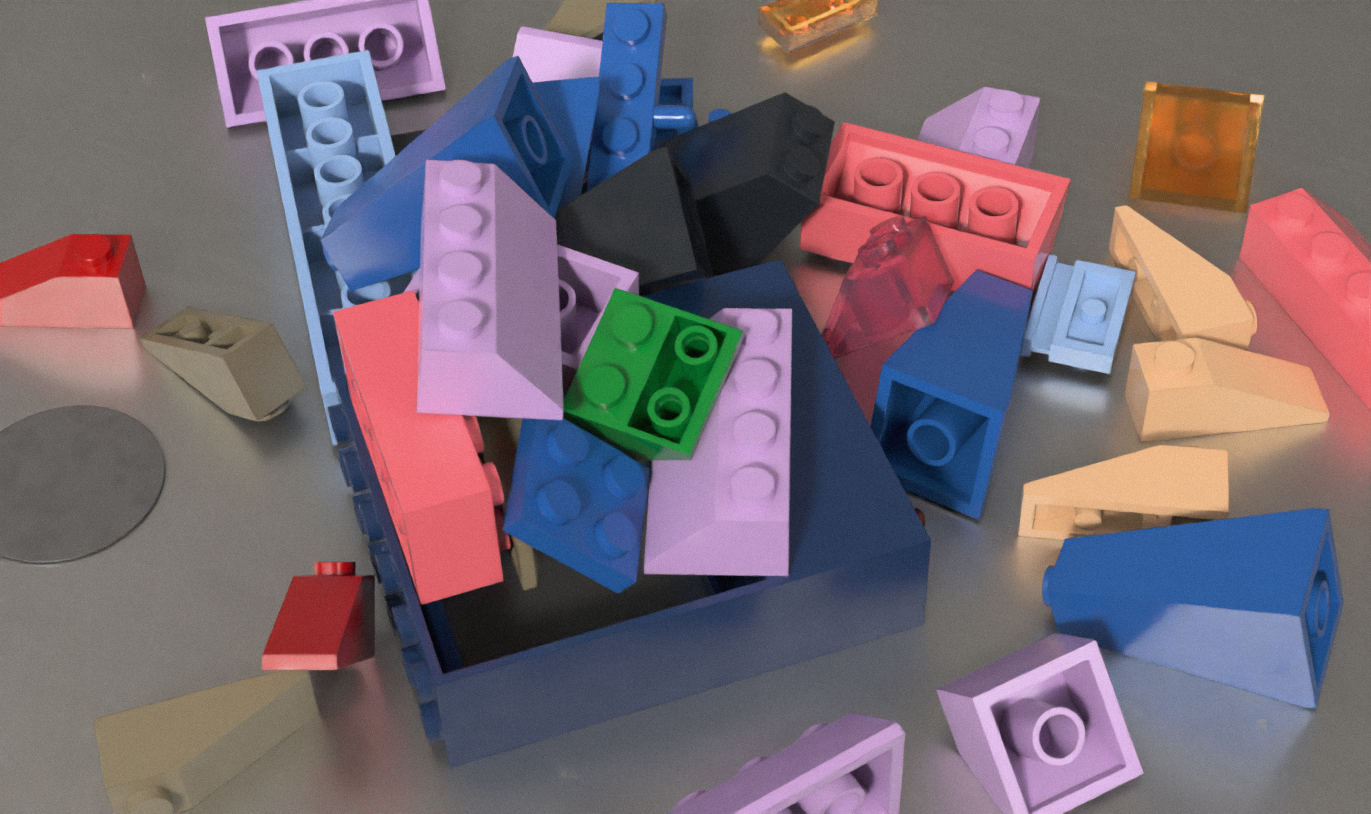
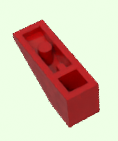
M70 234L0 262V326L134 328L146 284L132 235Z
M356 561L314 562V575L293 576L262 654V670H337L375 657V575H356Z

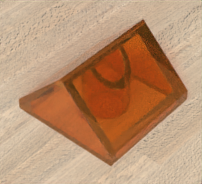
M1145 82L1128 198L1247 213L1264 95Z

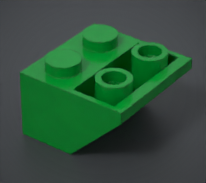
M614 288L563 401V417L636 461L691 460L742 343L744 333L742 330Z

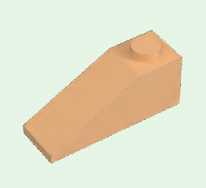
M1129 206L1115 207L1109 252L1117 268L1136 271L1132 296L1156 342L1197 337L1248 351L1251 336L1255 335L1257 331L1256 312L1250 300L1242 298L1231 277Z
M1197 337L1133 344L1125 399L1140 443L1328 422L1330 413L1311 367Z
M1158 445L1025 483L1018 536L1065 540L1067 538L1228 519V450L1204 449L1194 446Z

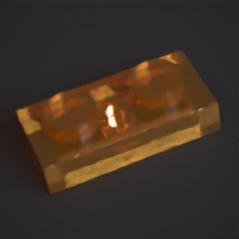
M777 0L758 8V25L789 54L876 16L878 0Z

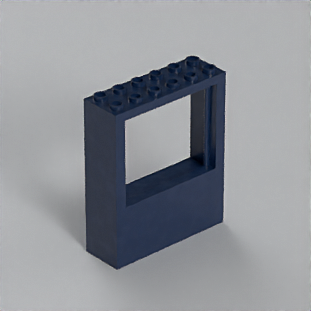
M781 259L646 294L642 297L707 319L723 308L792 309L789 575H699L708 597L467 668L464 666L442 599L423 605L420 604L350 398L346 374L333 377L339 404L327 408L337 445L348 444V447L337 450L346 486L351 487L353 493L361 491V495L352 497L362 535H367L369 543L377 541L376 544L367 546L378 585L382 584L385 594H390L384 596L387 614L394 636L399 635L403 647L400 650L411 689L416 688L420 700L418 708L428 743L431 745L442 741L450 768L924 625L931 539Z

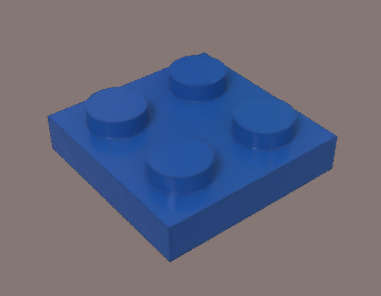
M523 418L503 531L612 591L620 593L634 584L637 579L651 469L564 418L562 420Z

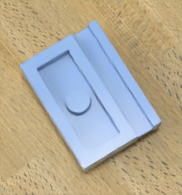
M1049 254L1025 329L1021 356L1030 357L1032 351L1049 355V362L1110 374L1133 292L1136 271L1076 260L1074 266L1058 263V256Z

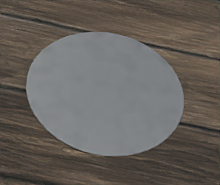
M88 405L65 406L38 412L0 431V555L26 562L44 563L69 560L98 551L131 531L154 505L164 480V457L162 449L153 433L144 424L128 414L106 407Z

